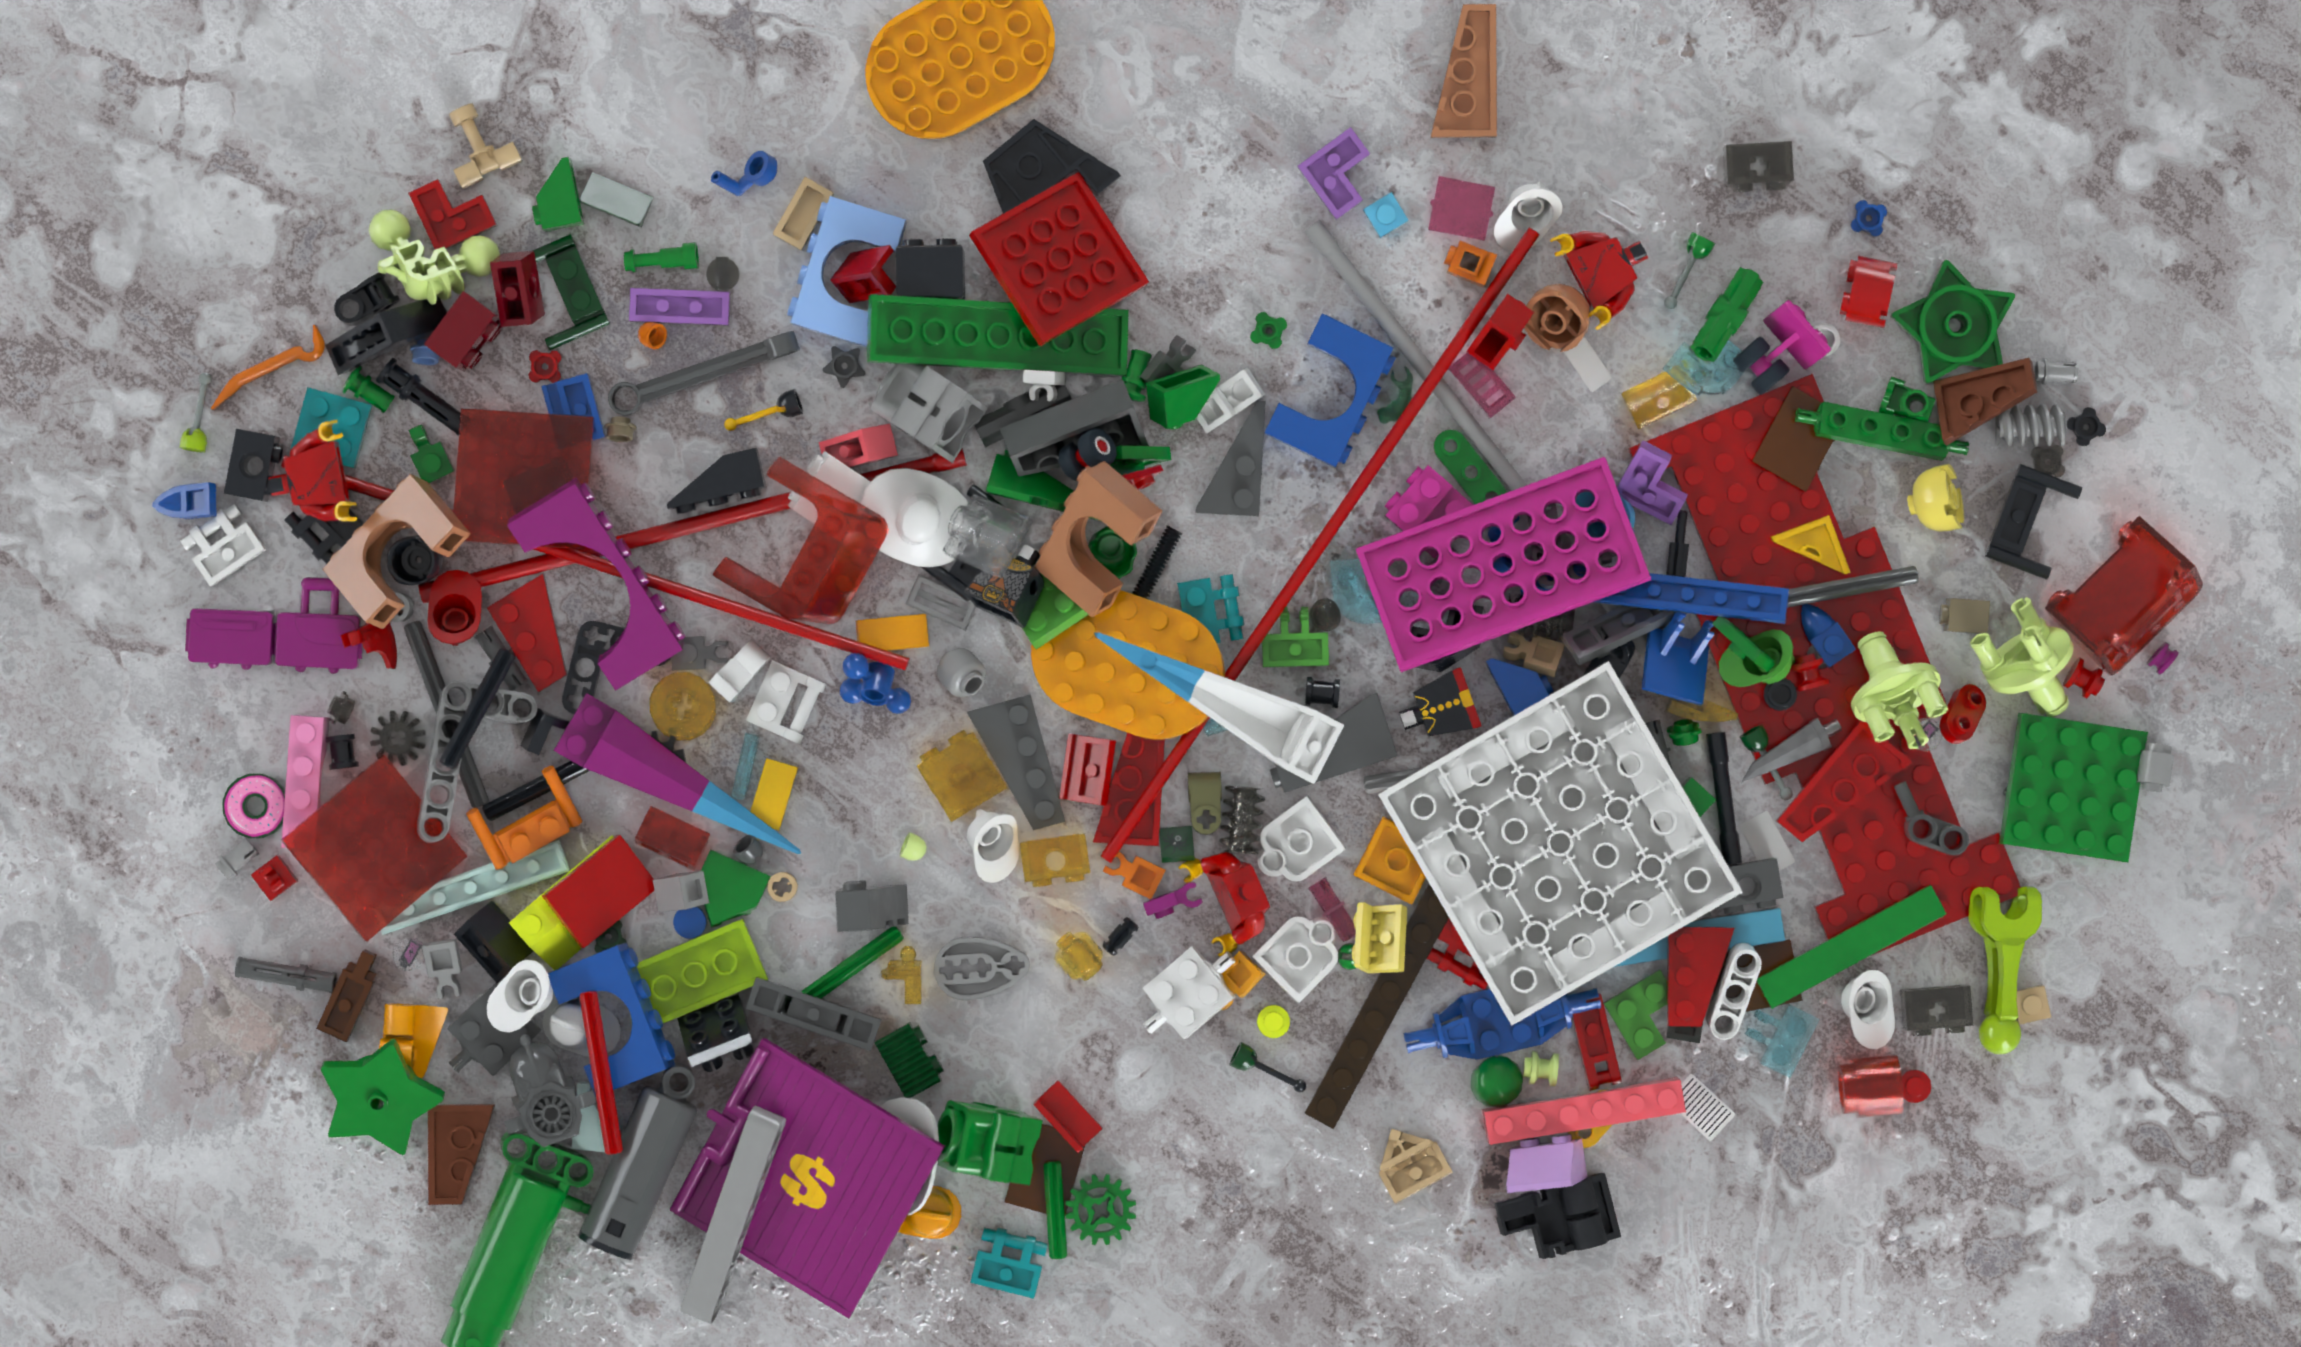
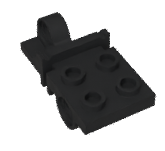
M1605 1173L1587 1176L1586 1179L1570 1187L1542 1189L1540 1193L1530 1191L1518 1197L1495 1203L1498 1215L1496 1220L1500 1234L1506 1236L1531 1228L1538 1256L1542 1259L1556 1257L1555 1251L1556 1254L1565 1255L1567 1252L1594 1248L1606 1244L1609 1240L1621 1237Z

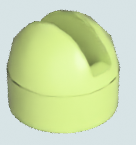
M909 832L903 842L899 856L910 861L921 859L925 855L927 848L924 840L920 836Z

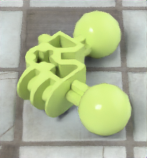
M392 209L380 211L374 215L369 224V234L372 242L378 248L392 251L393 256L378 262V271L382 274L389 273L398 277L409 297L415 300L427 299L432 305L436 304L437 296L443 300L451 298V290L459 295L465 291L461 273L467 272L477 277L491 274L490 262L500 256L498 245L491 238L479 235L472 236L464 241L459 254L450 257L445 247L433 250L430 259L424 258L425 247L419 239L410 243L408 241L411 233L408 218L401 212Z

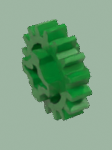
M1094 1173L1090 1183H1087L1083 1178L1080 1179L1082 1187L1080 1190L1071 1188L1070 1192L1075 1196V1199L1066 1200L1065 1205L1072 1207L1073 1211L1066 1213L1065 1216L1066 1219L1075 1220L1070 1227L1071 1231L1077 1229L1082 1231L1080 1240H1084L1089 1235L1092 1237V1245H1096L1098 1238H1103L1104 1243L1109 1245L1110 1236L1114 1235L1120 1241L1122 1239L1120 1230H1131L1130 1224L1126 1221L1127 1219H1136V1214L1129 1211L1130 1207L1136 1205V1200L1127 1199L1132 1190L1130 1187L1124 1190L1120 1188L1122 1179L1119 1178L1114 1183H1111L1110 1174L1106 1173L1103 1180H1098V1176ZM1094 1188H1107L1104 1194L1093 1196L1087 1193ZM1117 1196L1120 1197L1123 1204V1215H1120L1114 1208L1113 1202ZM1110 1197L1106 1209L1109 1214H1101L1092 1222L1095 1208L1092 1205L1094 1203L1100 1205ZM1079 1203L1087 1208L1088 1217L1085 1223H1083L1079 1215ZM1109 1223L1114 1226L1106 1231L1095 1230L1100 1224Z

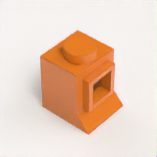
M1460 240L1457 247L1450 246L1444 264L1449 265L1448 274L1484 287L1498 254L1488 252ZM1464 252L1480 258L1474 272L1459 266Z

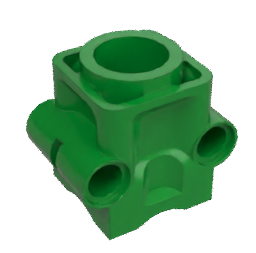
M949 1100L937 1124L939 1143L945 1146L937 1165L951 1172L980 1176L991 1181L1030 1185L1033 1172L1032 1153L1040 1137L1043 1120L1026 1115L1025 1112L978 1102L965 1103Z

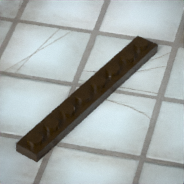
M1430 884L1426 887L1406 924L1404 972L1379 974L1304 1112L1306 1115L1332 1129L1335 1128L1449 918Z

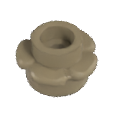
M612 417L611 423L604 425V429L607 430V439L614 442L632 441L633 432L637 430L636 425L632 424L631 419L627 417Z

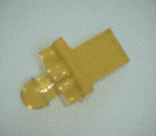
M904 946L900 951V958L902 960H890L888 968L881 970V977L886 980H905V1004H921L922 960H915L916 951L912 946Z

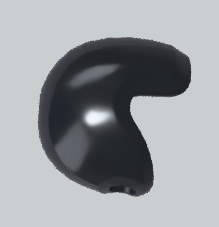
M419 535L407 536L399 539L389 547L386 564L389 573L397 583L419 585L430 581L440 573L443 567V555L432 551ZM419 556L422 558V561L420 563L417 561V557Z

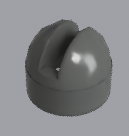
M747 835L735 845L733 853L743 863L754 864L756 863L755 858L757 856L762 857L763 848L754 836Z

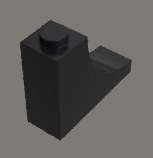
M438 296L436 304L433 305L427 299L415 301L378 313L329 342L325 347L337 374L341 375L381 355L429 337L447 314V310Z

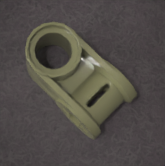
M1221 771L1188 773V798L1192 827L1199 834H1212L1217 831L1221 823ZM1205 810L1209 811V816L1215 817L1216 820L1215 823L1210 824L1209 829H1203V824L1197 823L1196 820L1197 817L1202 816Z

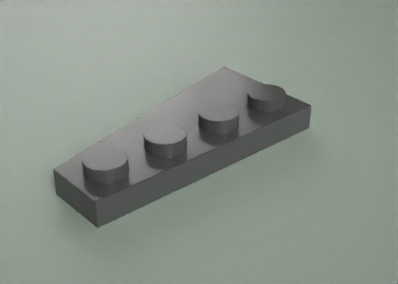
M1031 694L968 711L967 714L1032 829L1037 830L1065 822Z

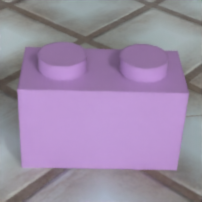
M1571 1134L1552 1136V1142L1540 1143L1539 1138L1519 1140L1520 1145L1510 1149L1507 1193L1570 1187L1586 1179L1587 1171L1582 1139L1572 1140Z

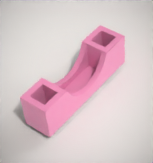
M291 715L281 848L320 849L323 817L320 801L321 778L328 746L326 737H328L330 717Z

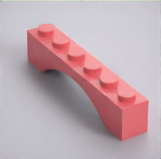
M1678 1077L1648 1081L1578 1096L1482 1109L1489 1145L1686 1112L1681 1080Z

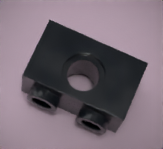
M236 429L224 494L268 502L269 496H272L268 478L273 476L275 463L280 464L284 446L279 444L280 437ZM253 457H259L263 462V469L257 475L250 474L247 467L248 462Z

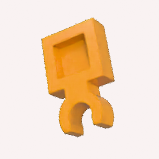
M1238 951L1233 957L1236 962L1226 969L1222 976L1233 994L1236 993L1240 998H1244L1263 978L1265 973L1244 951ZM1233 1000L1230 1001L1221 1010L1228 1009L1232 1005Z

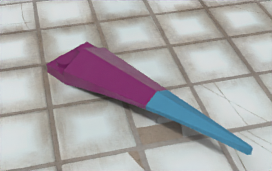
M587 693L553 750L583 768L793 853L801 854L799 848L620 712Z

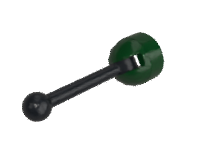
M1240 1042L1231 1058L1230 1066L1242 1071L1256 1067L1292 1085L1296 1092H1303L1306 1089L1304 1080H1295L1257 1061V1054L1249 1045Z

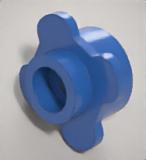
M1865 200L1857 202L1855 205L1856 216L1851 221L1852 230L1855 232L1862 230L1869 232L1871 236H1879L1883 232L1881 225L1884 217L1887 215L1886 207L1882 204L1878 206L1868 204ZM1867 215L1872 217L1871 221L1866 220Z

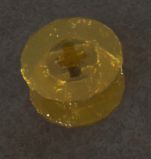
M675 672L663 677L655 685L650 696V713L656 728L669 738L670 735L675 736L677 741L692 740L702 736L711 727L716 715V701L710 686L700 676L689 672ZM683 693H687V703L692 705L691 709H685L683 720L677 719L678 708H674V704H680Z

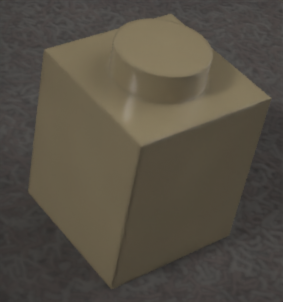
M1946 598V605L1941 604L1939 624H1944V631L1988 633L1990 601Z

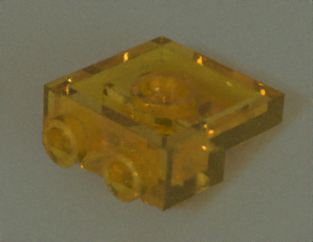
M962 730L947 739L950 746L939 752L934 747L919 757L922 763L917 765V768L951 822L1008 788L974 731L967 735L965 730Z

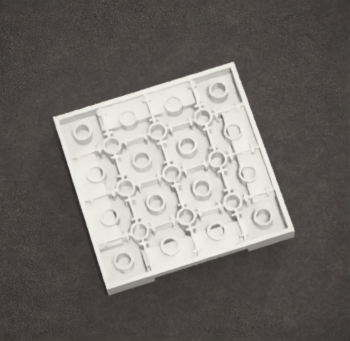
M1609 661L1378 794L1511 1025L1743 893Z

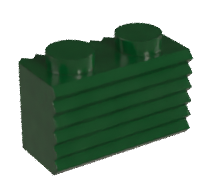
M908 1022L874 1042L905 1098L910 1099L942 1081L940 1073L944 1072V1069L935 1054L929 1056L924 1044L928 1043V1040L919 1025L913 1028L911 1022Z

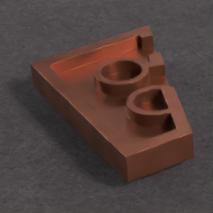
M440 1104L428 1111V1205L463 1204L495 1104Z

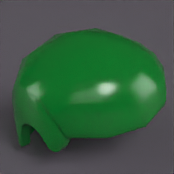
M1108 526L1092 535L1088 543L1091 553L1112 574L1120 579L1133 570V563L1137 555L1135 543L1132 545L1128 544Z
M1493 1056L1487 1058L1472 1072L1471 1090L1476 1100L1487 1107L1505 1106L1514 1101L1522 1091L1523 1074L1518 1064L1508 1057Z

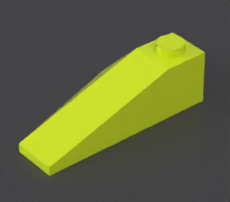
M610 836L599 847H597L593 852H591L587 857H585L580 863H578L574 868H572L568 873H566L561 879H559L555 884H553L549 889H547L542 895H544L553 886H555L569 873L576 869L580 864H582L596 851L603 847L607 842L614 838V836ZM540 895L512 919L509 924L539 957L552 969L558 970L582 948L555 915L542 895Z

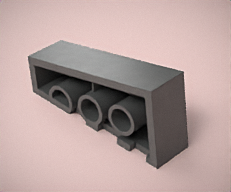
M1123 379L999 428L1018 477L1060 468V450L1070 442H1074V445L1078 446L1079 438L1084 433L1095 428L1105 431L1112 438L1115 447L1121 445L1149 446Z

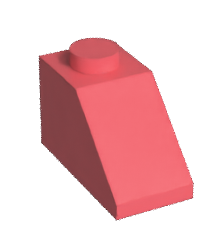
M890 423L856 430L819 442L821 454L825 451L849 468L871 464L898 455Z

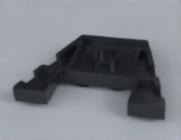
M1035 119L1030 121L983 160L1003 214L1061 182L1075 169L1078 170L1097 195L1121 177L1118 171L1070 143V141Z

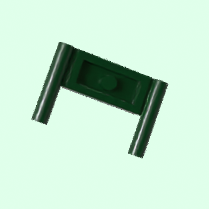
M571 234L532 250L535 253L536 263L546 259L567 311L575 325L545 338L549 350H553L610 325Z

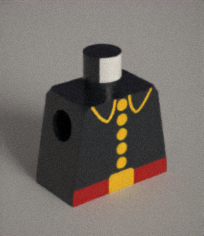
M1461 667L1449 671L1412 692L1416 706L1399 711L1405 730L1424 724L1428 736L1469 730L1482 726Z

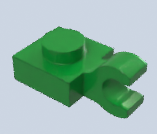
M418 425L408 430L419 450L410 456L421 479L431 483L455 472L441 441L432 445L423 425Z

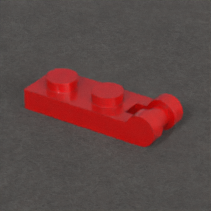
M1598 993L1599 997L1588 999L1586 1003L1600 1000L1601 1009L1573 1014L1572 1018L1589 1091L1599 1089V1085L1611 1083V1085L1622 1083L1600 993ZM1606 1061L1607 1070L1596 1072L1594 1063Z

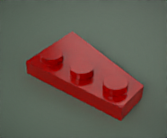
M544 574L539 575L487 607V610L538 692L568 675Z
M1682 927L1668 935L1667 1026H1702L1735 928Z

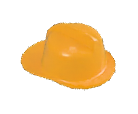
M933 1186L925 1205L912 1215H907L898 1232L929 1239H938L950 1235L958 1227L961 1219V1205L958 1198L948 1189Z

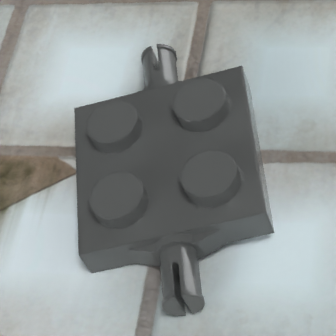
M494 983L447 1028L460 1042L463 1049L449 1062L453 1068L463 1059L454 1068L458 1073L473 1059L494 1076L510 1061V1056L513 1052L522 1046L519 1039L523 1034L529 1035L532 1040L541 1032V1028L532 1019L522 1028L513 1032H502L492 1026L487 1016V1004L490 995L498 986L497 983Z

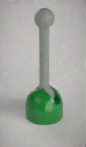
M1694 232L1690 234L1686 245L1690 258L1671 296H1668L1664 301L1666 308L1674 309L1677 306V297L1695 261L1706 258L1716 243Z

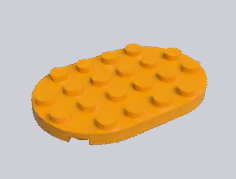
M924 0L891 19L874 38L865 67V78L869 96L879 114L891 126L904 134L921 139H942L957 135L1022 99L1041 83L1050 68L1055 51V32L1051 16L1042 0Z
M1122 590L1119 591L1112 606L1094 617L1087 615L1038 649L1031 645L1032 666L1036 679L1043 691L1054 703L1076 715L1146 739L1165 740L1176 738L1197 728L1209 716L1099 640L1094 633L1099 632L1225 677L1223 656L1214 636L1204 624L1180 610Z

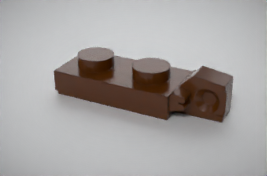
M365 949L362 951L357 964L349 962L347 967L342 970L316 1029L344 1042H348L375 983L374 980L377 974L370 970L377 954Z

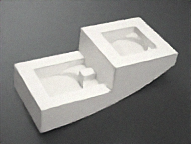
M1247 367L1214 389L1198 414L1197 420L1208 434L1266 394Z

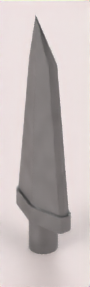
M1818 718L1809 721L1803 728L1752 762L1742 782L1830 749L1832 745L1829 737L1842 731L1839 722L1834 719L1822 726Z

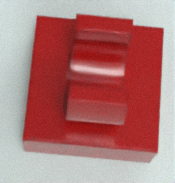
M276 855L251 874L270 901H273L298 882V879L280 855Z

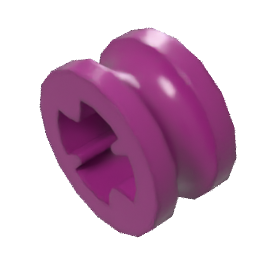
M2164 642L2150 657L2147 665L2149 667L2155 666L2157 668L2156 673L2161 675L2173 663L2179 652L2177 650L2171 651L2169 644Z

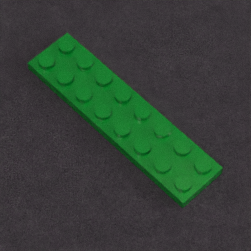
M871 294L868 296L867 362L1014 371H1055L1067 374L1124 377L1127 375L1129 310L1107 308L1044 345L1039 346L1014 305L1009 302Z

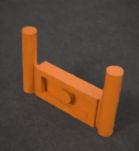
M551 765L544 768L542 774L556 800L545 804L495 832V834L492 835L478 808H473L466 813L496 870L505 867L510 861L512 864L567 834L570 832L569 828L576 827L583 822L554 766Z

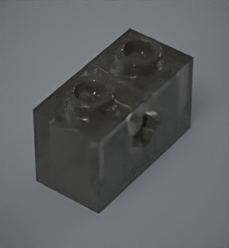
M1792 141L1729 144L1722 148L1724 186L1733 187V192L1735 193L1753 191V186L1766 185V191L1785 190L1786 184H1791L1794 181ZM1756 159H1759L1760 165H1766V170L1761 172L1760 176H1757L1756 170H1750V166L1756 162Z
M1969 985L1900 989L1903 1029L1912 1031V1036L1932 1035V1029L1945 1028V1033L1965 1032V1026H1974L1971 987ZM1936 1002L1939 1006L1945 1008V1012L1939 1013V1019L1929 1014V1009L1935 1008Z

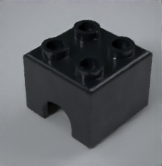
M922 239L903 240V246L896 247L897 296L965 300V252L963 247L957 245L956 239H936V245H924Z

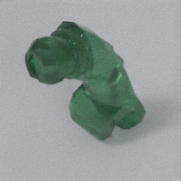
M1404 366V369L1407 373V378L1402 382L1395 379L1393 370L1391 372V381L1398 387L1399 395L1387 407L1379 408L1377 411L1379 421L1382 424H1387L1390 421L1396 422L1412 399L1413 376L1406 366Z

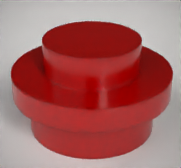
M1909 1070L1900 1077L1898 1090L1906 1101L1919 1103L1930 1095L1931 1081L1924 1072Z

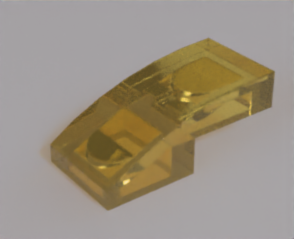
M1669 700L1664 711L1678 717L1706 722L1732 721L1738 717V713L1705 700L1701 711L1675 700Z

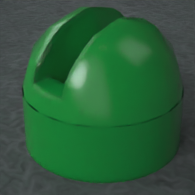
M1346 943L1338 950V962L1343 968L1348 970L1356 969L1353 960L1342 959L1343 953L1352 955L1354 943Z

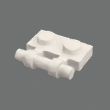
M235 503L225 510L223 508L218 510L217 516L201 527L196 525L189 530V535L180 540L186 551H189L196 545L201 549L202 552L194 557L192 561L210 587H213L267 550L248 522H245L236 529L232 521L242 515V512ZM222 528L227 535L211 545L208 537Z

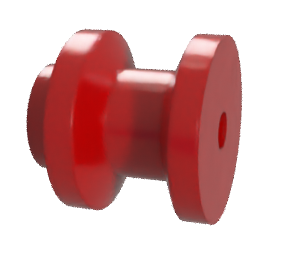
M1815 653L1795 658L1797 664L1791 666V670L1799 672L1802 682L1796 687L1798 692L1830 683L1829 678L1821 677L1818 668L1824 663L1823 657L1816 659Z
M2079 657L2069 670L2063 686L2069 688L2074 684L2082 689V697L2086 699L2091 694L2097 696L2105 682V679L2101 677L2103 670L2100 668L2094 671L2086 669L2084 667V659Z

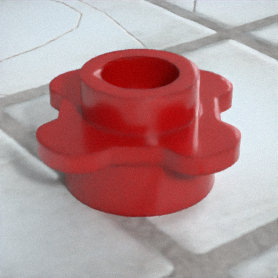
M534 350L530 353L531 371L528 376L532 382L538 383L540 380H549L551 383H555L561 379L559 362L562 360V356L558 351L553 350L550 353H541L538 350ZM544 363L548 364V369L546 370L542 368Z

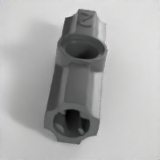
M1054 385L1057 390V399L1055 401H1047V390L1042 388L1039 392V400H1031L1029 392H1026L1004 403V407L984 415L974 426L985 448L1003 439L999 428L1072 400L1066 386Z

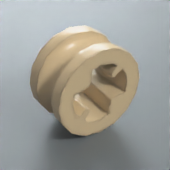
M779 872L770 878L767 889L772 899L785 902L795 896L798 884L795 877L790 873ZM782 878H786L790 881L787 885L791 884L792 890L791 892H785L783 896H779L776 894L778 889L774 890L773 888L774 882H780Z

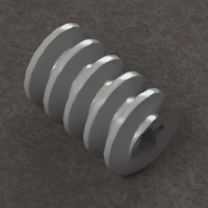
M2015 405L2011 408L2010 413L2006 410L1996 416L1995 434L1997 446L2001 437H2005L2007 446L2012 445L2014 437H2018L2021 446H2025L2027 437L2032 438L2034 446H2038L2041 437L2045 438L2047 446H2051L2054 437H2058L2060 446H2064L2066 441L2065 413H2062L2059 405H2053L2050 413L2046 405H2039L2037 412H2035L2033 405H2026L2023 413L2021 407Z

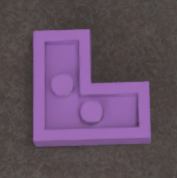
M1351 127L1297 166L1335 220L1363 201L1344 173L1369 156L1370 152Z
M1642 440L1617 484V490L1632 506L1672 525L1688 494L1660 481L1672 455Z

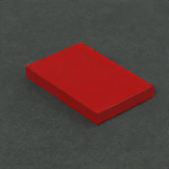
M616 835L542 895V897L581 948H585L654 892V879L622 836Z

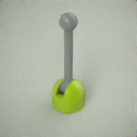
M205 372L199 376L201 386L193 427L183 432L179 444L180 449L205 453L207 436L200 429L207 385L212 381L209 373Z

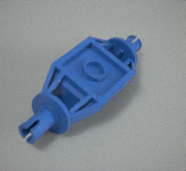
M1490 988L1463 994L1439 1014L1438 1012L1433 1013L1434 1023L1432 1027L1403 1033L1405 1042L1419 1040L1418 1042L1406 1044L1407 1052L1410 1054L1411 1052L1437 1046V1049H1441L1443 1058H1447L1449 1054L1478 1060L1542 1045L1565 1027L1567 1029L1572 1028L1571 1018H1573V1014L1601 1009L1600 1000L1586 1003L1588 999L1599 997L1598 990L1593 988L1592 990L1571 995L1567 993L1513 1025L1510 1024ZM1459 1015L1462 1016V1018H1459V1019L1454 1020V1021H1452V1022H1449V1023H1447V1024L1441 1025V1023H1443V1022H1445V1021H1448V1020H1450V1019H1452V1018H1455V1017H1457V1016H1459Z

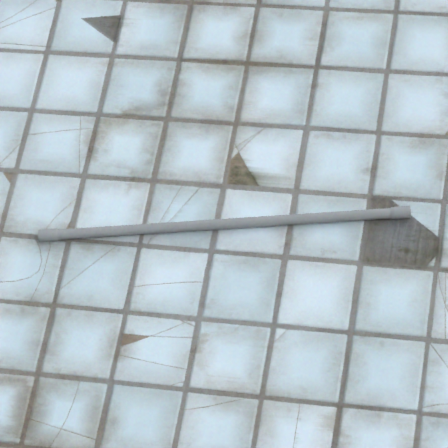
M1320 220L1317 221L1304 233L1319 252L1329 260L1416 372L1425 380L1434 366L1343 253L1337 241ZM1442 378L1433 391L1435 396L1511 491L1526 486L1525 481ZM1566 533L1561 534L1562 549L1571 548L1574 543ZM1600 603L1607 613L1622 606ZM1646 634L1632 640L1636 650L1644 660L1647 641Z

